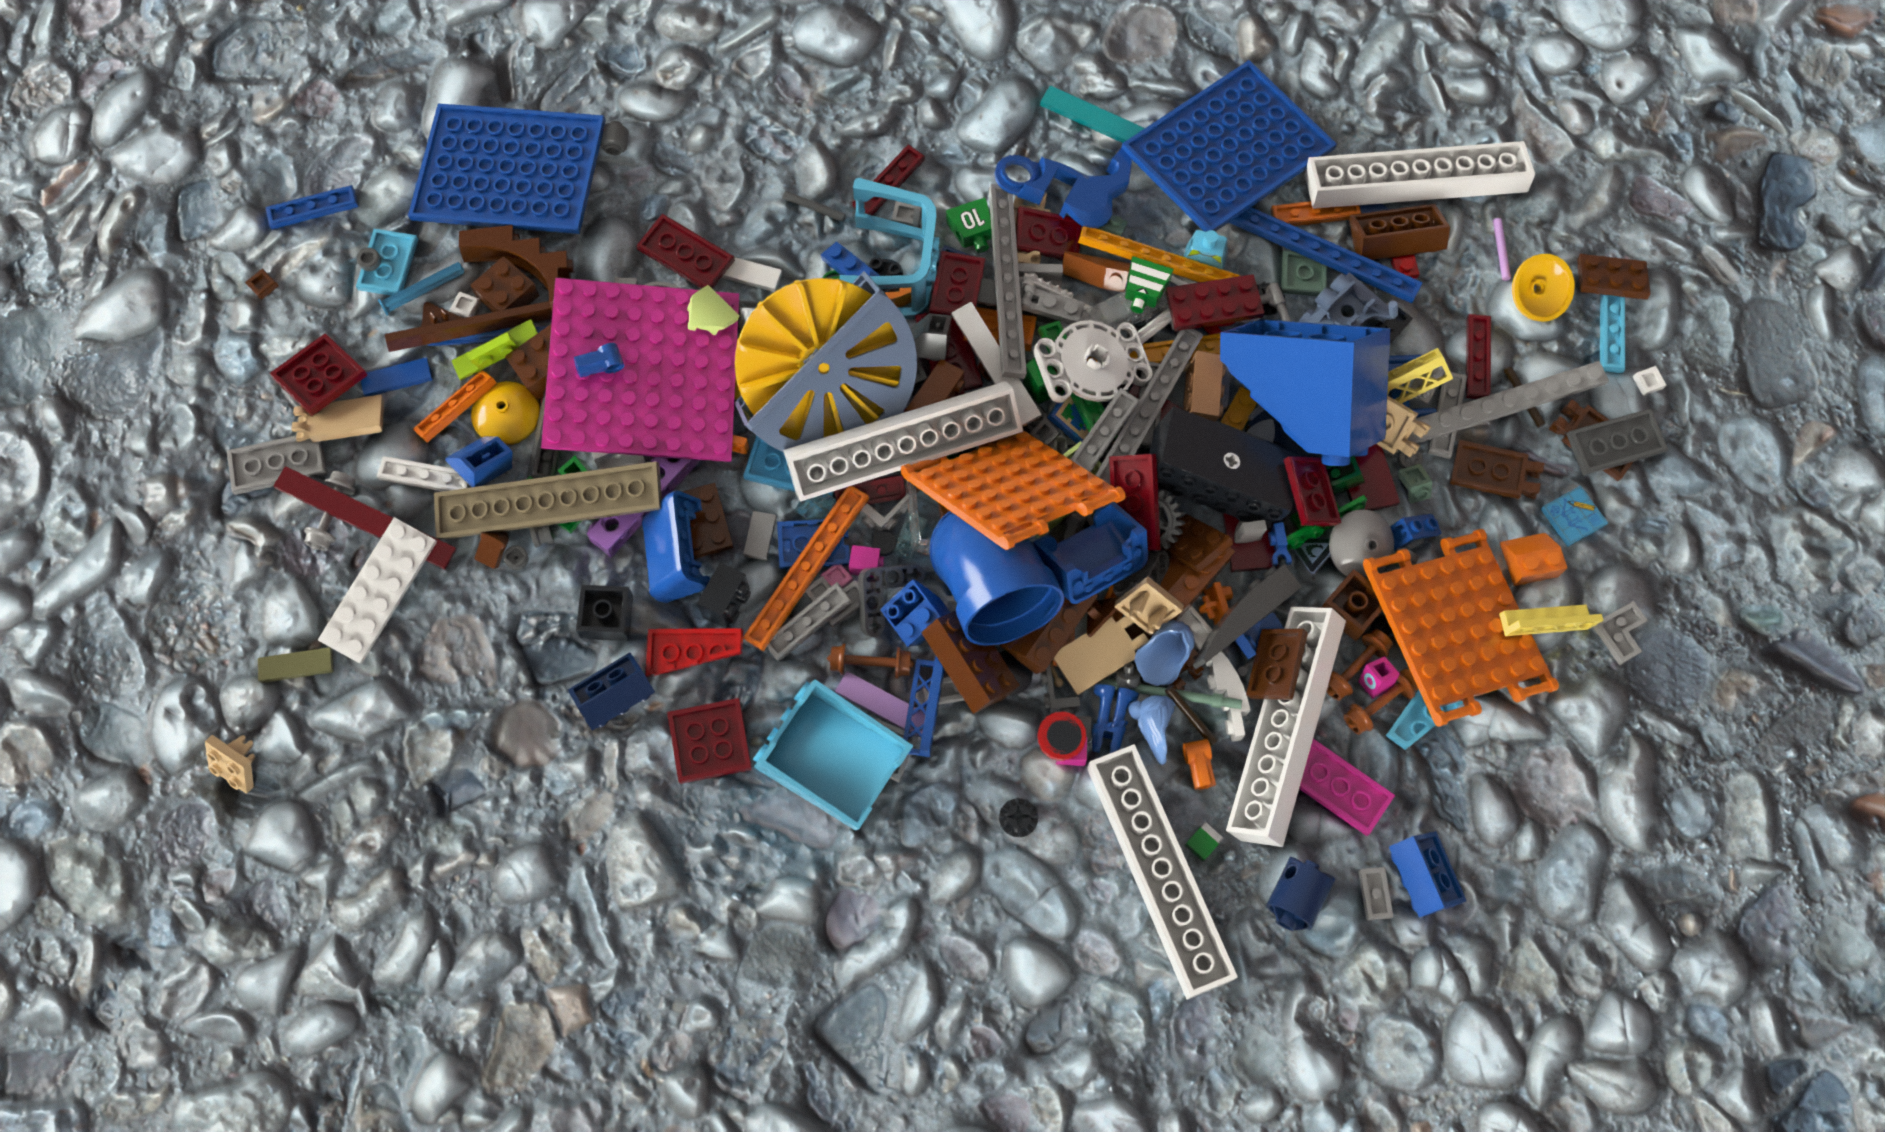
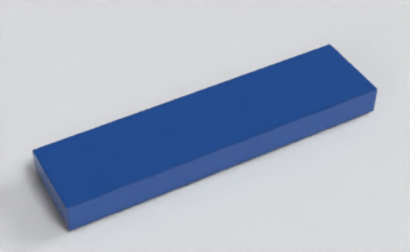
M353 185L268 206L266 207L269 226L271 229H276L358 208L359 206Z

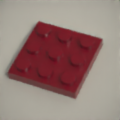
M326 333L269 373L273 380L311 416L368 376L366 371Z
M739 698L667 712L679 784L752 770Z

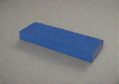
M426 357L367 372L368 376L361 380L364 396L368 397L433 381L429 360Z

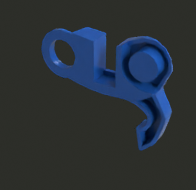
M1121 148L1112 158L1106 172L1111 175L1089 176L1070 166L1045 157H1041L1038 163L1021 155H1009L997 163L994 175L995 181L1004 191L1037 205H1040L1054 178L1072 186L1059 215L1064 219L1067 213L1082 227L1100 228L1106 225L1112 217V200L1127 190L1132 159ZM1011 165L1022 166L1028 170L1031 178L1026 182L1013 181L1007 176L1005 169Z

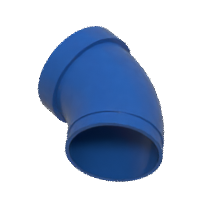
M951 511L946 513L936 525L929 547L931 564L937 576L951 591L957 603V618L965 637L970 642L989 646L1017 640L1047 624L1060 611L1064 603L1062 589L1054 572L1044 565L1029 538L1016 543L1013 548L1005 550Z

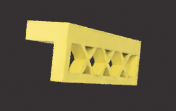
M1436 348L1389 371L1387 396L1389 391L1394 388L1402 390L1400 396L1394 399L1402 404L1453 379L1440 350ZM1440 366L1443 367L1446 375L1437 379L1430 377L1433 369ZM1415 378L1423 379L1421 387L1417 389L1409 387L1411 380Z
M1587 604L1506 610L1499 614L1505 636L1588 630L1604 621L1602 614L1589 615Z

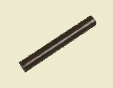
M1512 366L1504 370L1513 388L1523 385ZM1536 407L1527 409L1537 428L1546 424Z
M1172 685L1169 686L1165 693L1175 702V705L1202 737L1208 739L1210 746L1214 745L1218 739Z

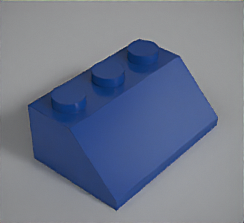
M1436 831L1415 835L1389 846L1392 861L1398 867L1401 874V882L1407 889L1411 898V905L1419 918L1467 901Z

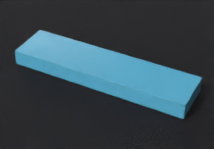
M1600 294V363L1605 372L1623 373L1625 371V297Z

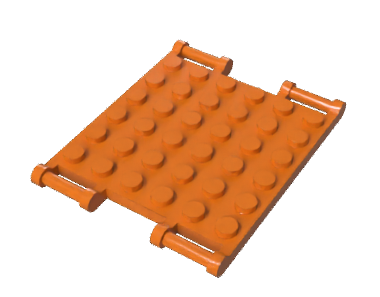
M1024 430L1010 437L979 445L977 450L961 454L959 457L951 460L944 456L934 460L920 461L912 465L908 463L901 466L900 469L902 476L1005 550L1011 549L1016 543L1037 534L1043 535L1048 533L1047 522L1073 511L1078 512L1082 516H1088L1093 513V510L1112 502H1121L1126 497L1121 487L1115 488Z
M1477 529L1471 534L1456 538L1447 537L1441 539L1440 546L1445 557L1412 565L1410 561L1411 555L1407 549H1401L1395 554L1377 559L1372 557L1364 559L1363 567L1436 726L1447 725L1448 721L1464 716L1481 714L1482 707L1474 697L1507 687L1512 699L1517 703L1524 701L1526 697L1558 690L1559 683L1556 678L1552 677L1532 634L1505 636L1499 614L1506 610H1519V607L1487 543V534L1484 529ZM1474 542L1477 547L1460 553H1456L1454 549L1455 547ZM1399 563L1401 567L1400 569L1381 574L1377 570V568ZM1538 677L1542 682L1526 688H1522L1518 684ZM1459 701L1464 703V707L1447 712L1442 711L1440 708Z

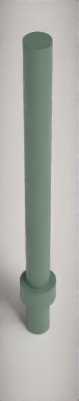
M1105 678L1101 682L1097 683L1112 685L1116 687L1115 690H1118V688H1120V686L1116 684V680ZM1140 684L1135 688H1126L1140 694L1168 696L1165 693L1167 688ZM1175 689L1185 701L1210 704L1211 707L1220 709L1222 706L1235 709L1242 708L1243 700L1223 697V694L1218 693L1209 695Z

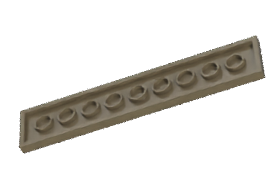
M655 461L434 493L436 539L444 540L480 535L481 532L495 533L656 511L661 509L662 500L660 465Z

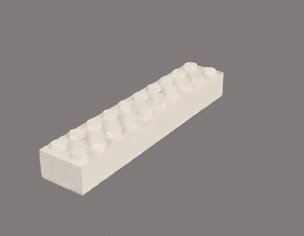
M1520 141L1309 157L1304 176L1312 207L1315 209L1523 193L1529 191L1535 172L1525 142Z
M1004 381L783 451L795 492L801 502L899 471L901 466L908 463L912 465L924 460L938 459L1023 432L1014 390Z
M1290 607L1284 629H1305L1308 632L1293 700L1264 699L1226 828L1227 832L1240 841L1283 847L1346 622L1333 608Z
M1135 744L1090 761L1087 770L1186 999L1193 998L1238 978Z

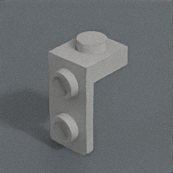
M908 492L885 517L866 504L861 510V521L869 529L891 531L896 526L897 519L902 514L906 515L912 509L913 495Z

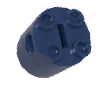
M1289 857L1266 907L1276 915L1277 919L1275 922L1281 927L1291 931L1311 930L1336 879L1328 873L1319 871L1320 866L1313 861L1306 860L1305 863H1302L1294 857Z

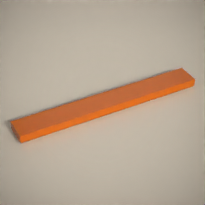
M848 486L743 636L745 641L764 652L869 500L867 494L853 486Z

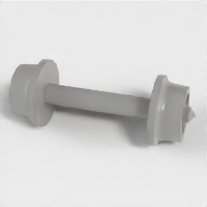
M333 471L330 478L324 481L326 486L346 495H354L356 491L353 488L356 481L355 478L346 472ZM324 512L318 529L306 527L304 530L306 533L304 543L314 550L327 551L330 544L336 541L333 535L327 533L333 516Z

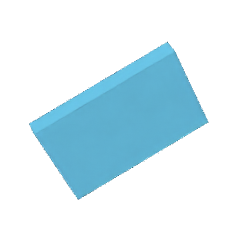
M373 229L368 248H373L378 252L381 257V264L373 271H365L361 268L356 288L359 291L391 296L403 290L419 240L417 235Z

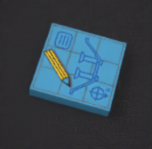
M1581 485L1541 508V511L1567 547L1608 524Z

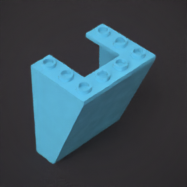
M816 679L811 683L806 681L794 697L797 703L793 709L788 707L780 718L784 721L780 728L774 727L767 737L770 743L768 745L764 744L754 756L753 760L756 763L753 767L852 829L859 830L873 809L871 806L895 769L901 766L913 745Z

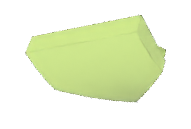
M707 285L691 296L687 311H689L688 330L695 331L698 328L708 330L712 335H716L718 330H724L737 322L740 315Z

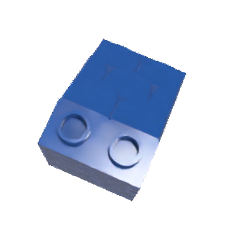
M1259 319L1220 332V361L1227 366L1229 372L1250 390V397L1281 423V427L1290 438L1306 452L1322 454V464L1329 466L1349 465L1351 456L1368 455V448L1385 439L1390 328Z

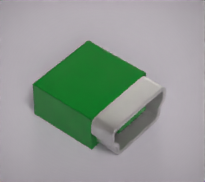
M1204 822L1187 841L1185 846L1204 862L1224 838L1209 824Z

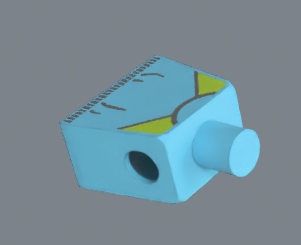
M1196 230L1187 243L1184 257L1224 270L1228 255L1227 238L1218 235L1213 230L1207 232Z

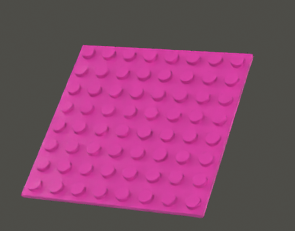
M555 278L541 449L731 462L738 320L724 330H718L716 335H712L708 330L698 328L695 331L688 330L689 311H687L691 296L699 290ZM715 291L738 313L739 293ZM607 343H616L618 345L625 365L622 370L611 374L603 371L579 377L574 362L575 356L597 351L600 346Z

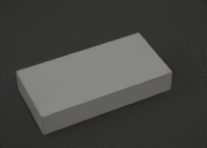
M753 511L743 553L744 557L767 561L777 518L775 514Z

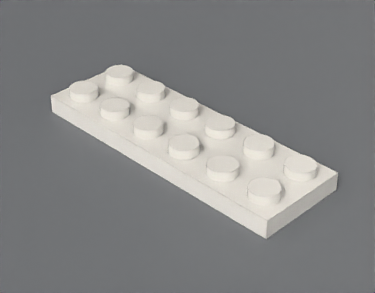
M394 517L318 638V641L362 664L437 541Z

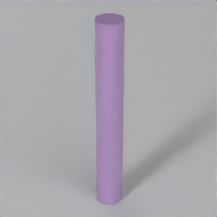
M1496 218L1493 220L1501 276L1503 281L1511 279L1503 224L1501 218Z

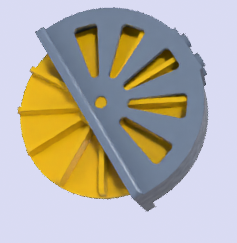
M865 271L853 283L832 278L795 280L794 283L775 291L764 301H760L757 304V308L746 321L737 340L735 374L741 396L734 403L744 425L764 442L784 452L783 450L904 413L916 379L917 353L915 341L901 311Z

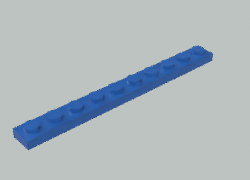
M1252 207L1229 222L1346 275L1351 273L1358 280L1409 303H1413L1423 283Z

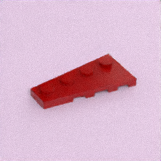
M741 628L648 629L645 676L649 678L742 654L744 630Z

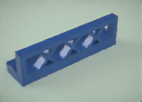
M936 656L934 661L916 660L903 739L908 742L912 736L918 734L921 738L920 749L912 748L908 753L910 755L930 757L945 670ZM921 666L933 668L932 677L927 681H924L920 676ZM925 687L929 692L928 700L920 704L916 699V693ZM921 710L925 715V720L917 728L912 722V716ZM912 726L914 731L910 733V728Z

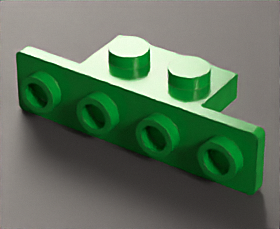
M1365 495L1342 507H1339L1337 504L1340 518L1354 510H1365L1367 501ZM1298 512L1292 514L1290 520L1297 531L1286 536L1287 550L1299 548L1306 540L1321 536L1325 530L1332 526L1301 525Z

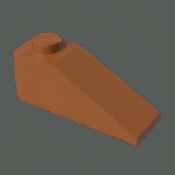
M1069 251L1064 252L1063 274L1102 289L1125 293L1130 263Z

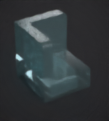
M826 493L801 502L799 500L795 512L807 520L825 519L834 506L835 498Z

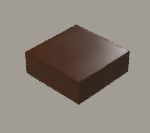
M263 268L245 282L261 300L279 287L277 282Z

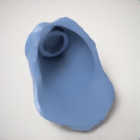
M1177 620L1163 623L1150 640L1138 649L1135 655V663L1143 681L1159 686L1171 684L1177 679L1182 666L1189 658L1191 650H1193L1195 645L1194 633L1187 624Z
M1153 695L1141 702L1138 700L1132 701L1128 705V711L1134 720H1138V727L1147 740L1154 757L1160 765H1164L1167 755L1166 728L1174 712L1175 702L1168 696Z

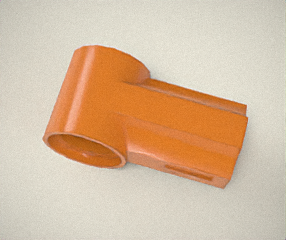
M1208 739L1183 743V755L1186 764H1189L1194 789L1202 790L1215 786L1216 782L1211 765L1212 752Z

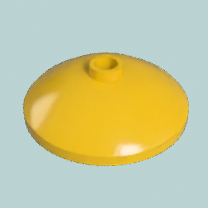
M1538 254L1525 260L1517 269L1512 283L1513 300L1518 310L1528 319L1540 322L1550 321L1562 315L1569 307L1574 295L1575 284L1572 271L1564 260L1552 254Z
M511 381L499 382L473 403L471 421L475 431L481 438L485 436H498L507 446L514 445L525 440L536 429L540 405L526 386ZM501 405H506L505 408L499 409Z

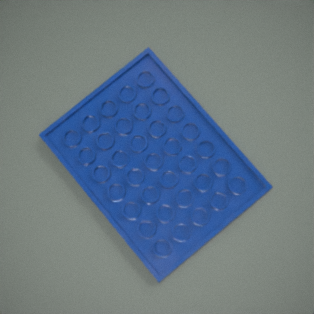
M1248 60L1123 142L1121 148L1202 231L1213 230L1216 232L1306 170L1309 157L1326 156L1335 150L1337 143Z
M438 103L408 217L411 221L485 227L513 225L514 229L580 234L603 129L606 123L604 115Z

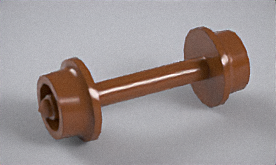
M1374 629L1370 634L1362 636V642L1366 649L1341 675L1334 671L1331 672L1326 690L1329 696L1337 701L1342 700L1345 696H1351L1353 689L1348 681L1373 655L1379 658L1384 656L1387 658L1389 656L1388 651L1392 648L1393 643L1385 633Z
M843 643L842 646H832L831 655L827 657V660L830 662V671L840 672L841 675L845 674L846 664L896 668L895 679H899L900 676H910V667L915 665L911 660V651H904L901 647H897L896 658L846 655V643Z
M1404 668L1399 671L1400 675L1395 685L1365 709L1354 703L1349 706V711L1343 717L1348 727L1354 733L1360 735L1364 731H1371L1374 726L1370 716L1399 694L1407 699L1415 697L1418 686L1410 670Z

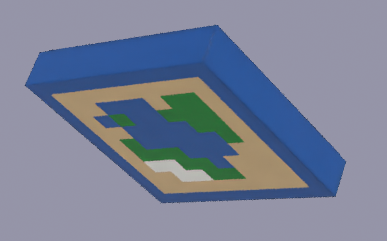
M1071 396L1065 402L1057 403L1047 417L1076 444L1080 441L1082 442L1089 433Z

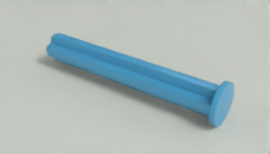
M456 262L382 301L379 299L378 302L388 316L389 312L463 275L465 271L462 265Z

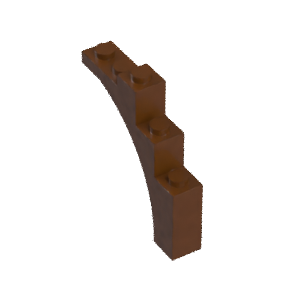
M513 225L459 231V249L464 263L478 261L497 262L504 256L515 267L530 273L549 291V304L553 312L555 278L571 279V273L575 272L573 259L568 258L567 251L547 253L546 247L541 245L540 238L520 240L519 233L515 234Z

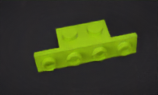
M530 319L451 360L458 378L463 380L506 358V355L538 334L533 320Z

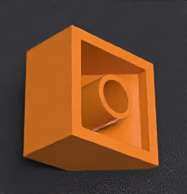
M1546 533L1499 543L1514 586L1557 578L1568 568L1561 547Z

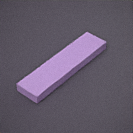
M846 671L835 693L905 730L909 704ZM921 710L912 716V722L917 728L924 723L925 715ZM912 726L910 728V733L914 731Z

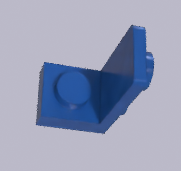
M1433 514L1403 517L1390 526L1394 537V551L1397 548H1404L1416 539L1437 537L1442 534L1438 521L1434 518Z
M1270 613L1235 640L1247 659L1256 655L1261 629H1284L1274 613Z

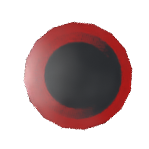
M1054 712L1046 716L1040 723L1037 733L1038 743L1042 752L1049 758L1057 761H1065L1078 756L1083 750L1087 739L1086 729L1082 721L1074 714L1068 712Z

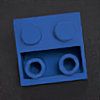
M498 436L482 437L445 458L446 462L471 487L483 486L512 469V450Z
M912 579L880 609L907 647L921 645L926 640L921 632L937 618L951 613L939 596L915 579Z

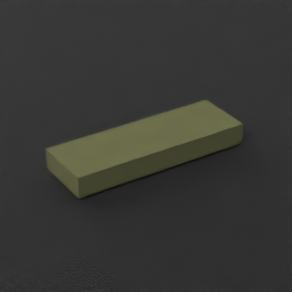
M330 647L258 658V681L261 683L334 672L333 649Z

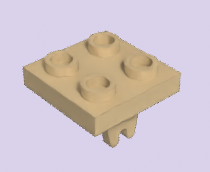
M1147 576L1117 599L1114 607L1149 635H1152L1161 628L1163 623H1167L1181 613L1184 605Z
M211 735L205 740L208 769L215 776H221L226 779L234 789H241L247 794L254 788L251 764L255 760V755L250 754L248 757H245L253 747V741H248L244 744L246 737L242 735L231 743L225 744L214 735Z

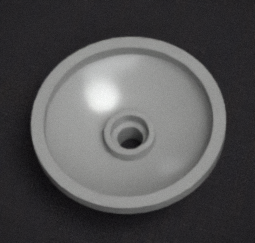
M1354 510L1343 515L1340 518L1342 523L1333 527L1330 535L1329 550L1334 565L1343 575L1348 576L1355 569L1368 580L1363 567L1364 559L1371 557L1377 559L1392 555L1394 552V537L1389 524L1381 515L1370 510ZM1370 541H1371V543H1372L1371 549L1369 548V542H1370ZM1387 566L1377 568L1378 573L1381 574Z

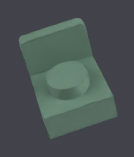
M1421 464L1398 471L1399 479L1408 490V501L1410 504L1431 498L1432 480Z

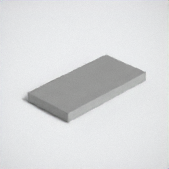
M296 436L227 450L231 489L234 495L273 487L285 466L307 477L327 475L323 441L312 443L311 438L305 441L297 442Z

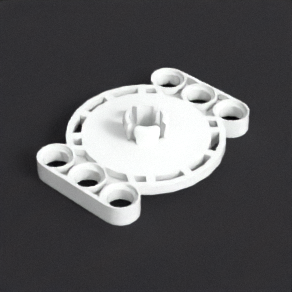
M1092 320L1079 321L1066 327L1055 342L1049 338H1042L1033 349L1048 394L1057 403L1065 402L1071 393L1089 401H1110L1119 391L1117 388L1121 384H1126L1123 388L1125 391L1131 383L1137 386H1144L1153 375L1137 330L1128 322L1121 323L1115 330L1102 322ZM1087 326V328L1076 329L1077 327ZM1120 330H1127L1130 338H1124ZM1069 331L1070 335L1066 340L1063 339L1062 336ZM1039 346H1047L1050 354L1042 353ZM1128 350L1137 352L1138 358H1131ZM1088 357H1094L1095 359L1098 360V362H1096L1095 360H1093V358H1090V359L1087 361V358H1088ZM1047 366H1054L1058 374H1050ZM1136 370L1143 371L1146 379L1139 378L1136 375ZM1055 387H1062L1066 394L1064 396L1058 395Z

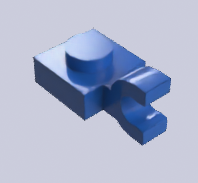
M1283 522L1274 523L1271 532H1268L1269 544L1274 546L1275 551L1271 559L1272 567H1277V558L1279 557L1285 559L1286 565H1291L1292 558L1287 550L1288 543Z

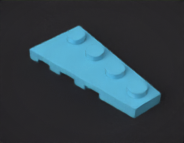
M1419 689L1415 693V697L1410 700L1385 735L1404 750L1436 726ZM1463 701L1440 708L1444 712L1451 711L1459 707Z

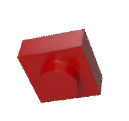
M1414 255L1392 258L1391 265L1393 270L1414 279L1418 278L1420 273Z

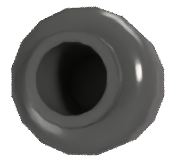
M611 121L605 124L600 145L604 152L616 156L627 150L628 129L618 121Z

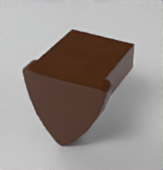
M481 532V540L474 559L496 569L499 567L505 548L508 545V534L506 532Z

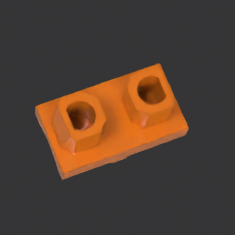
M1214 582L1212 587L1204 591L1205 596L1202 597L1204 604L1198 608L1201 614L1207 613L1209 620L1213 619L1214 625L1219 622L1229 609L1227 601L1233 598L1231 587L1221 586L1220 582Z

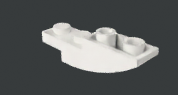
M1221 651L1205 663V666H1209L1210 675L1207 676L1208 687L1213 689V693L1243 700L1241 709L1222 706L1223 712L1226 711L1228 718L1225 721L1227 735H1231L1232 742L1241 741L1245 736L1242 717L1248 715L1250 706L1238 673Z

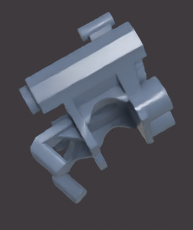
M1342 273L1330 286L1334 291L1325 288L1315 299L1317 308L1314 311L1309 309L1298 322L1361 326L1365 321L1373 318L1377 322L1381 321L1384 323L1387 319H1394L1398 315V303L1390 301L1387 305L1351 273H1348L1346 276ZM1343 306L1351 307L1354 311L1353 316H1343L1341 308Z

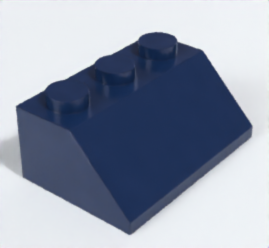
M631 652L568 689L578 710L592 731L605 726L612 718L626 713L630 707L639 702L646 701L650 695L655 693Z

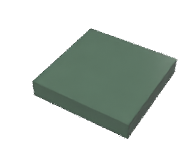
M1283 251L1282 292L1284 294L1318 296L1327 288V266L1294 251Z

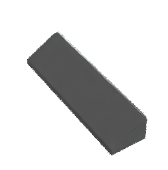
M546 390L543 393L526 478L529 476L534 479L555 476L560 450L541 449Z

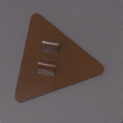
M425 302L421 326L461 319L462 317L444 310V308Z
M1120 597L1094 600L1087 611V635L1089 637H1092L1117 611L1114 605Z

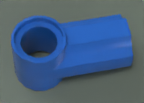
M607 343L600 346L597 351L574 357L576 370L580 378L603 371L608 374L616 373L625 366L616 343Z

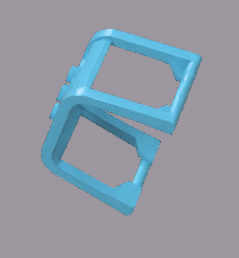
M856 178L853 185V195L856 201V227L887 232L923 242L921 265L916 273L898 276H870L881 289L911 288L912 307L898 309L905 319H915V315L923 314L928 309L932 282H935L937 275L936 266L939 261L940 237L934 236L936 207L932 200L925 195ZM873 197H880L919 206L922 208V229L865 214L864 202ZM840 275L839 279L853 283L858 276Z

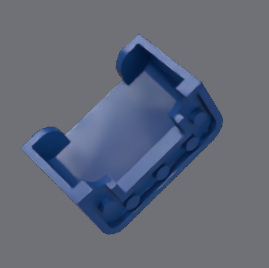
M677 490L662 498L661 509L646 512L642 520L649 577V593L655 600L662 603H668L703 591L710 581V576H703L700 573L701 562L694 560L690 521L696 519V514L694 513L702 510L701 499Z
M1115 502L1095 510L1094 524L1058 544L1051 535H1045L1033 541L1034 547L1044 565L1054 572L1065 598L1072 604H1078L1142 569L1148 561L1147 530Z

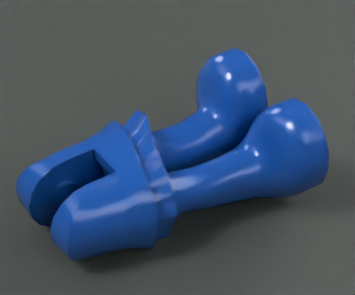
M1105 684L1094 685V694L1100 697V707L1097 723L1093 724L1092 729L1093 752L1100 753V748L1103 744L1102 738L1112 739L1109 754L1120 750L1124 734L1127 731L1125 727L1129 723L1124 721L1129 703L1138 700V692L1126 688H1118L1113 721L1109 722L1110 709L1116 687Z

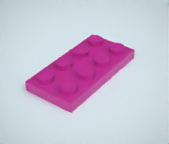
M1313 739L1299 789L1368 836L1395 795Z

